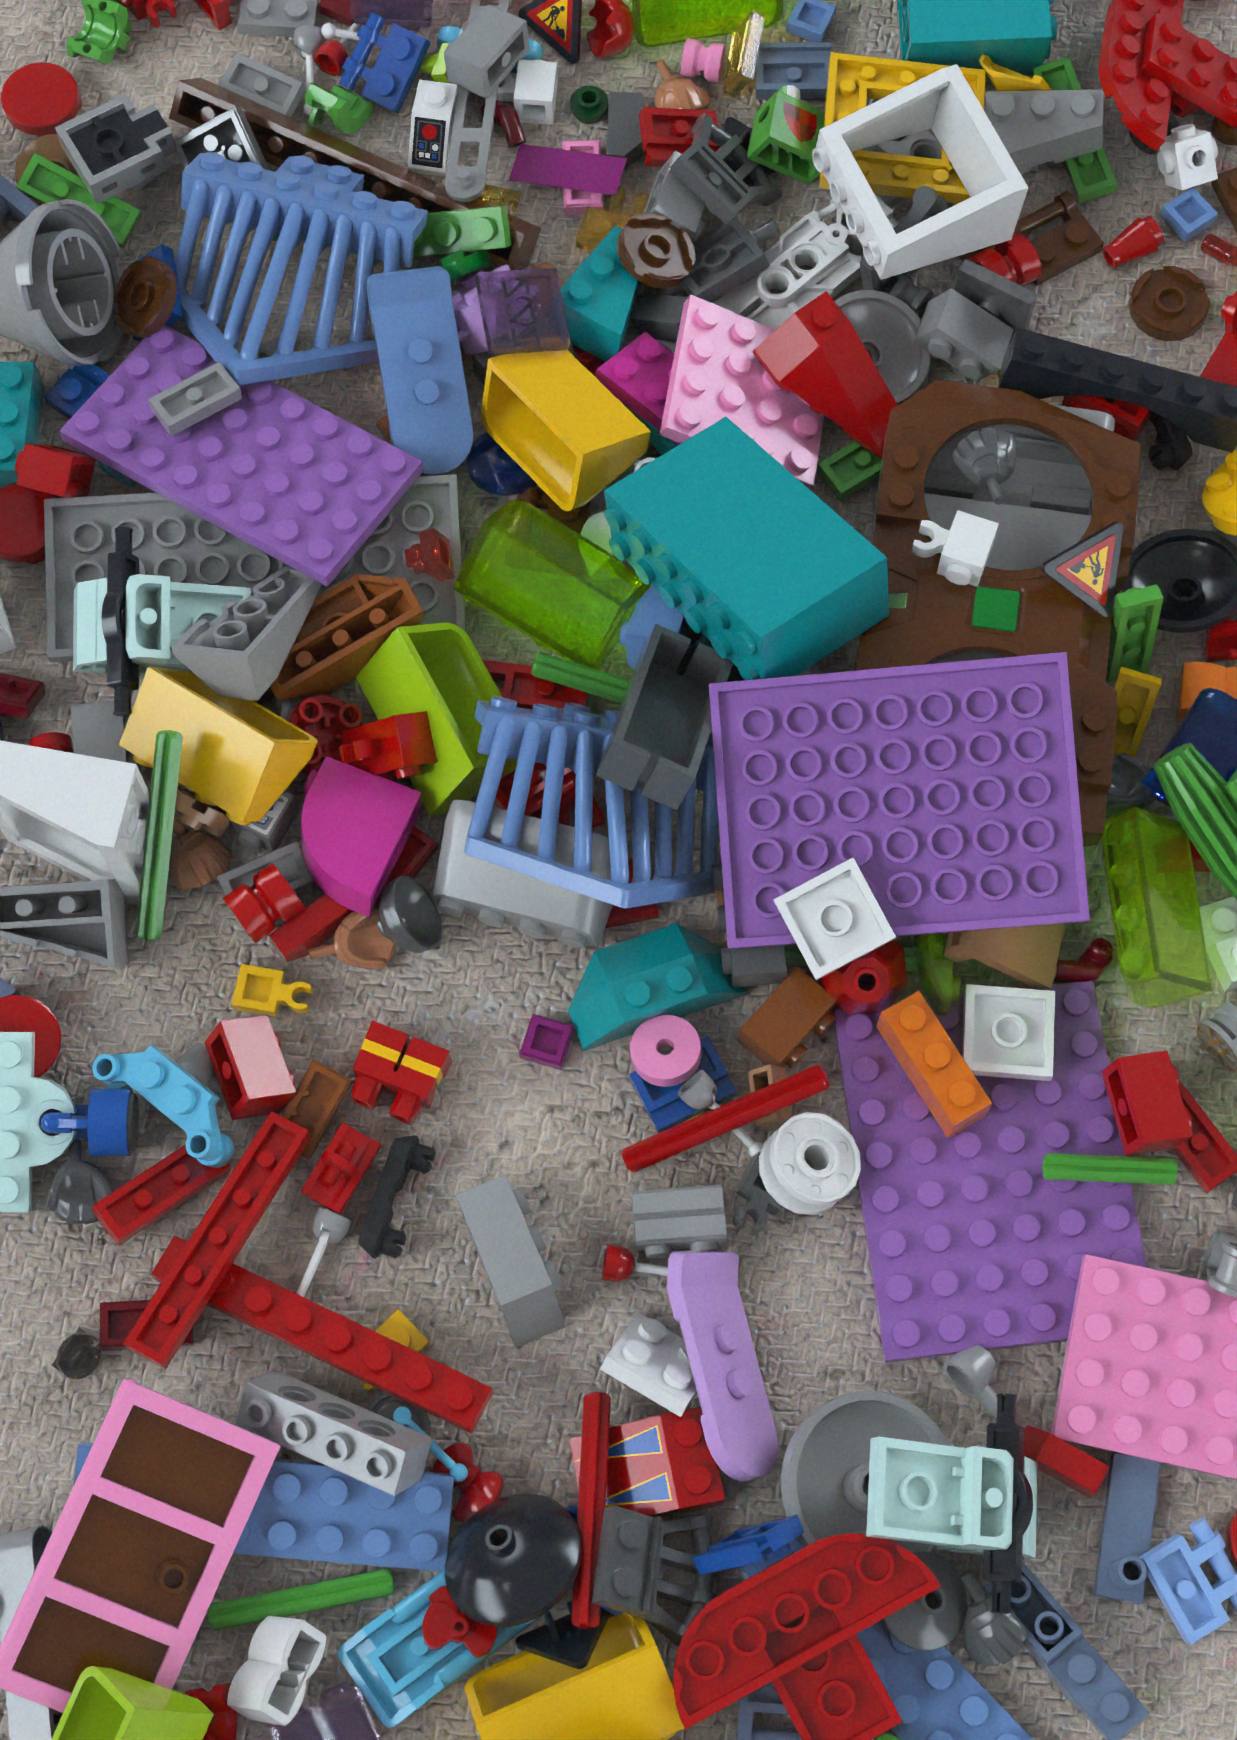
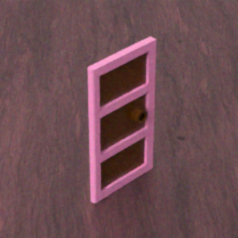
M123 1378L0 1645V1689L61 1713L64 1712L80 1674L90 1666L112 1668L172 1690L281 1445L137 1384L134 1379Z

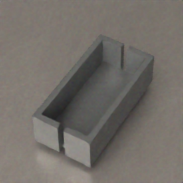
M655 624L638 658L596 776L633 791L636 785L643 788L642 796L678 810L695 780L712 729L709 684L727 682L733 662L727 657L725 659L721 658L713 648L699 643L683 674L675 673L690 645L691 639Z

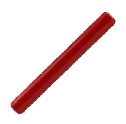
M820 1065L812 1066L630 1145L622 1150V1158L628 1170L637 1172L827 1090L830 1087L829 1079L825 1070Z
M601 1392L585 1394L583 1403L577 1526L582 1539V1560L573 1584L571 1620L574 1627L582 1629L596 1628L600 1624L601 1606L593 1604L592 1597L604 1508H606L611 1410L610 1395Z

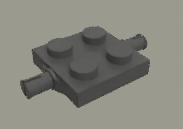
M734 217L727 225L723 224L693 242L695 262L686 279L674 287L655 288L657 293L675 296L684 291L698 298L707 299L710 302L720 299L726 292L745 281L755 278L758 273L770 266L765 254L761 250L760 244L780 233L773 218H770L767 222L751 230L742 226L738 219Z

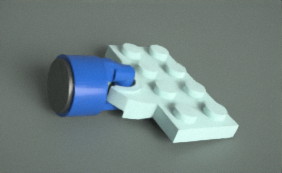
M0 1032V1212H31L32 1167L51 1163L65 1154L75 1138H88L90 1156H131V1153L135 1152L137 1147L139 1128L137 1094L133 1093L132 1089H92L89 1105L75 1104L67 1093V1089L53 1080L34 1077L35 1032Z

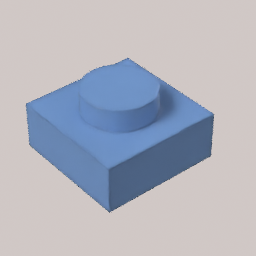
M798 0L787 21L786 32L812 42H823L835 18L837 6L821 0Z
M1192 187L1162 207L1160 216L1186 242L1214 224L1218 213Z

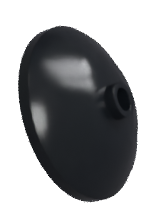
M1177 529L1157 534L1141 543L1131 553L1129 573L1122 593L1134 587L1144 588L1158 585L1164 598L1157 629L1168 632L1189 633L1214 627L1237 611V547L1220 535L1199 529Z
M527 1493L515 1494L489 1503L474 1513L462 1525L448 1550L445 1562V1582L452 1600L468 1618L486 1626L511 1627L538 1618L553 1608L564 1597L578 1574L582 1560V1539L579 1528L570 1513L561 1504L546 1496Z

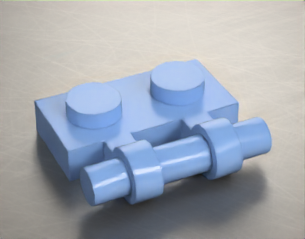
M1205 1517L1189 1524V1528L1196 1539L1192 1547L1189 1548L1183 1535L1175 1534L1139 1557L1145 1563L1147 1576L1183 1641L1191 1645L1230 1620L1221 1602L1229 1598L1237 1611V1569L1234 1570L1223 1550L1226 1544L1219 1532L1212 1531ZM1208 1560L1218 1578L1213 1585H1210L1200 1567V1564Z

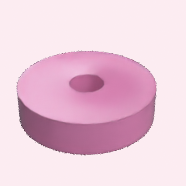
M660 1015L646 1020L635 1030L630 1041V1055L635 1071L643 1080L656 1086L669 1087L685 1082L697 1071L701 1062V1043L696 1029L688 1021L677 1016ZM662 1047L673 1048V1051L668 1055H662L658 1052Z

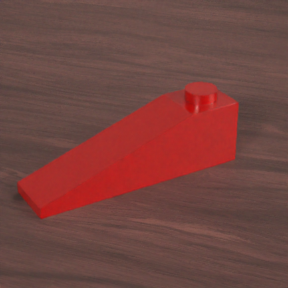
M826 291L791 315L754 349L753 354L779 387L788 393L790 391L810 404L809 408L818 415L823 413L841 426L842 432L882 460L890 411L897 407L898 404L854 327Z

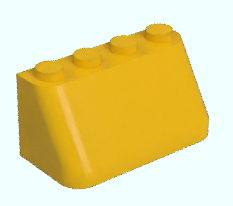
M556 338L538 343L539 348H536L534 344L488 359L481 417L487 433L562 510L571 511L586 505L642 457L647 451L651 431L590 373Z
M148 667L119 746L134 754L132 759L135 762L153 768L156 734L163 730L180 732L183 740L178 786L187 787L194 791V798L207 805L218 806L225 810V816L230 821L248 826L251 822L261 821L312 758L318 740L253 700L242 701L238 698L219 696L191 670Z
M610 1613L587 1666L582 1669H576L523 1651L480 1670L471 1676L464 1686L475 1726L481 1740H668L677 1731L684 1729L676 1707L674 1688L644 1618L627 1613H622L618 1616Z

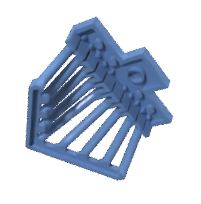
M199 153L182 172L181 209L187 210L175 261L183 318L181 320L215 362L222 364L237 385L379 363L376 341H365L369 310L366 282L368 277L372 275L375 259L383 261V273L400 271V265L405 267L412 265L414 242L426 227L428 211L415 208L413 204L406 201L392 202L377 198L373 193L362 191L364 175L354 173L345 166H327L315 163L306 156H289L279 169L274 172L262 169L259 164L253 162L239 163L224 159L218 153ZM204 216H211L192 294L190 295L186 290L201 220ZM233 222L208 313L206 314L203 309L207 305V296L224 227L226 224ZM254 228H257L223 334L219 328L223 325V315L246 235ZM277 234H280L241 348V353L239 354L236 349L239 346L240 333L268 245ZM304 240L305 245L277 350L270 357L256 359L289 257L300 242ZM326 247H331L314 344L311 350L293 353L318 257ZM349 253L358 254L350 338L347 344L330 347L345 262Z
M492 696L491 702L477 700L474 718L482 725L477 752L487 754L489 757L464 847L466 855L622 908H632L716 893L713 885L712 865H717L719 820L712 733L709 735L695 780L678 808L676 870L674 876H672V808L654 801L655 873L654 878L650 880L648 798L641 795L643 788L635 785L633 791L630 790L633 878L632 883H628L629 866L623 787L608 780H605L611 880L596 876L591 872L593 772L597 773L619 711L607 709L604 716L590 713V707L570 702H566L564 708L535 703L531 710L516 707L517 701L504 697ZM507 758L517 759L501 842L498 843L486 839L485 833L505 761ZM535 762L545 764L546 766L537 855L518 849ZM564 767L570 768L576 774L573 868L557 863L554 860ZM695 789L703 791L700 870L697 873H692Z

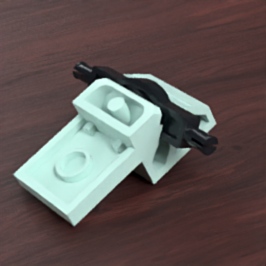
M130 527L115 528V552L108 553V578L79 582L74 589L73 672L107 674V685L114 689L113 715L120 717L132 714V690L139 689V676H145L148 667L190 670L173 655L172 646L193 624L201 619H206L210 623L223 614L222 606L231 600L239 603L251 597V588L170 582V576L139 574V558L132 554L133 529H130Z
M1002 1393L996 1394L997 1419L996 1423L987 1425L986 1447L972 1446L962 1448L879 1436L871 1438L866 1536L937 1545V1550L982 1555L983 1579L992 1583L991 1613L1012 1614V1584L1021 1582L1022 1560L1036 1558L1038 1463L1024 1456L1025 1430L1024 1427L1015 1423L1017 1395L1007 1393L1005 1395Z

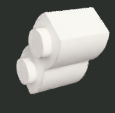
M267 1616L260 1623L252 1637L248 1661L239 1668L232 1680L228 1692L227 1706L249 1720L286 1726L295 1717L302 1704L306 1680L314 1673L322 1659L326 1645V1635L302 1619Z

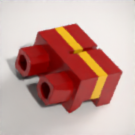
M372 1020L353 1066L356 1080L351 1094L352 1101L355 1104L374 1110L382 1091L396 1096L389 1111L390 1117L412 1125L423 1107L430 1109L435 1091L442 1077L445 1078L452 1064L450 1051L416 1037H412L410 1041L408 1034Z

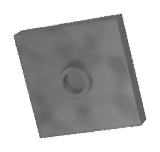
M967 259L964 260L959 268L954 288L955 291L1014 329L1012 337L1017 327L1028 330L1038 295L1036 292Z

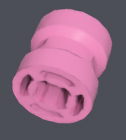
M687 38L682 55L680 75L693 79L695 76L704 74L706 81L719 83L724 63L725 44L713 42L707 48L699 40Z

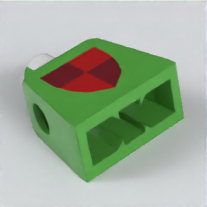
M791 85L781 87L755 115L747 159L809 185L820 175V172L815 168L812 152L816 148L819 130L824 128L823 113L820 109L802 102L801 93L797 87Z

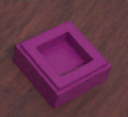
M532 1014L519 1053L520 1058L562 1071L575 1031L574 1026Z

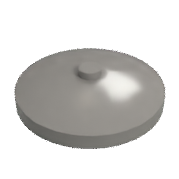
M858 1391L823 1403L801 1422L795 1430L785 1452L781 1473V1492L786 1517L797 1514L805 1531L796 1538L802 1547L831 1535L842 1533L866 1534L871 1438L879 1436L950 1446L939 1427L926 1413L911 1402L893 1394L880 1391ZM888 1539L903 1546L910 1552L924 1551L940 1555L943 1552L937 1550V1545Z

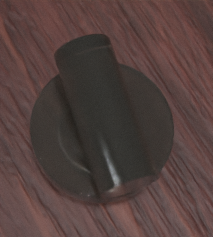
M79 1327L73 1335L66 1338L60 1345L57 1357L51 1366L71 1379L85 1378L97 1368L100 1362L101 1349L99 1348V1342Z

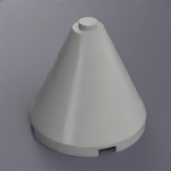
M71 199L44 203L35 208L0 242V335L72 366L93 365L100 360L109 359L118 350L126 334L120 330L114 317V312L118 313V303L114 302V294L120 279L114 258L122 257L123 255L112 231L92 208L80 201Z

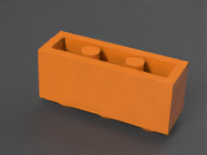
M920 991L882 1011L876 1026L946 1137L950 1138L984 1118L992 1105L991 1100Z

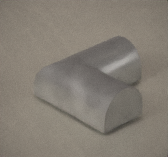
M239 106L229 109L174 140L176 152L184 169L199 153L212 152L222 155L227 160L239 163L253 162L259 164L262 169L270 170L246 116Z

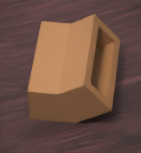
M769 1064L749 1070L750 1092L752 1093L766 1087L765 1083L771 1085L787 1078L786 1068ZM791 1105L773 1112L771 1115L755 1120V1125L764 1127V1132L778 1130L787 1120L793 1117Z

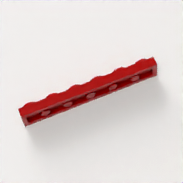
M272 1111L269 1113L123 1342L127 1349L163 1369H167L312 1136L309 1130Z

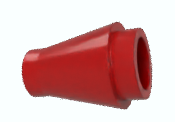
M1147 216L1144 219L1138 217L1109 245L1102 248V253L1109 266L1115 269L1124 263L1158 252V247L1164 243V236L1159 225L1151 216Z

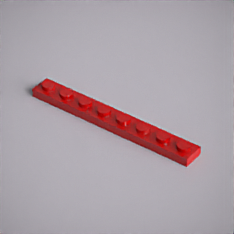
M175 1235L173 1236L151 1273L156 1281L162 1283L187 1244V1241ZM233 1263L207 1303V1306L470 1434L473 1433L494 1393L492 1387Z

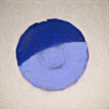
M488 433L480 435L472 443L466 462L469 478L478 488L490 494L509 496L522 494L530 487L537 486V483Z

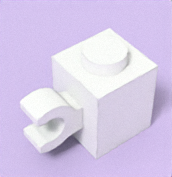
M539 59L532 61L518 60L516 79L512 78L510 73L500 83L503 86L498 88L497 99L503 102H514V109L517 111L521 123L553 125L558 90L557 63Z
M959 510L956 512L950 530L940 527L935 522L922 520L919 533L929 536L932 541L924 543L914 540L912 553L923 558L941 553L937 574L945 576L947 580L958 585L970 584L978 587L999 523Z

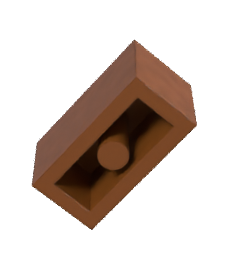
M796 966L739 1029L738 1042L765 1065L772 1064L783 1068L787 1065L790 1069H793L807 1053L808 1048L804 1045L814 1034L822 1037L835 1022L837 1017L833 1014V1010H835L837 1000L827 994V991Z

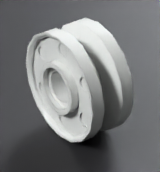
M805 1112L791 1117L764 1142L759 1155V1174L766 1191L779 1205L798 1214L814 1215L830 1209L856 1186L861 1172L860 1152L853 1136L840 1122L820 1113ZM805 1158L809 1159L813 1163L815 1169L811 1168L806 1163Z

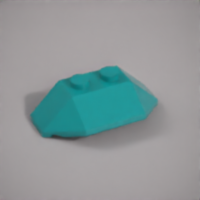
M675 923L594 951L569 1006L568 1013L582 1051H586L634 1034L635 1030L643 1022L652 1017L673 1015L681 1018L747 995L745 987L732 988L731 974L723 975L721 947Z

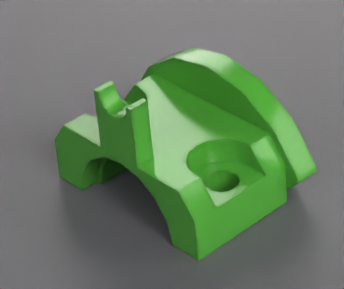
M82 0L81 4L86 12L85 23L77 36L68 37L66 43L67 55L74 58L83 56L106 65L112 62L117 48L127 52V42L132 40L130 36L123 32L128 19L127 8L111 0Z
M310 83L305 95V103L313 107L308 119L309 124L314 125L316 123L320 125L326 111L328 116L332 117L335 127L346 134L357 132L366 124L374 112L371 102L340 85H334L333 90L330 91L316 83Z

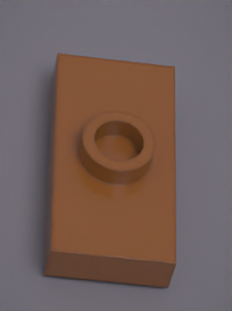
M315 1059L312 1060L296 1089L295 1095L291 1098L282 1114V1117L309 1130L312 1137L301 1153L307 1159L312 1158L354 1082Z

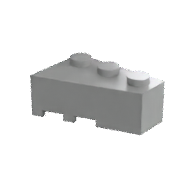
M1103 89L985 91L984 112L1020 174L1030 172V167L1054 160L1056 164L1069 158H1076L1079 155L1103 149L1105 119Z
M116 879L0 887L1 938L34 947H43L61 952L64 955L102 963L101 965L113 968L129 965L124 893Z
M505 1174L456 1194L463 1218L494 1291L498 1306L501 1308L515 1348L565 1328V1322L554 1290L561 1287L562 1284L552 1260L543 1263L539 1252L545 1250L546 1247L537 1224L528 1226L523 1216L530 1213V1209L521 1187L512 1190Z

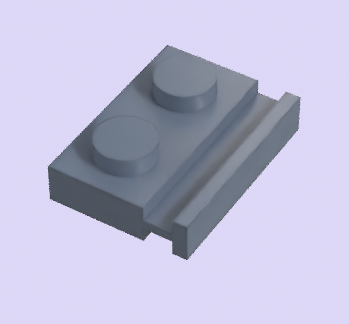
M832 42L758 43V50L755 43L756 99H770L781 87L787 85L797 87L800 90L801 99L826 98Z

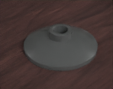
M912 1552L931 1570L941 1585L940 1588L932 1591L935 1599L934 1607L931 1609L926 1604L925 1596L882 1620L891 1635L903 1645L916 1650H933L948 1644L961 1630L967 1611L966 1589L959 1577V1573L947 1560L930 1552Z

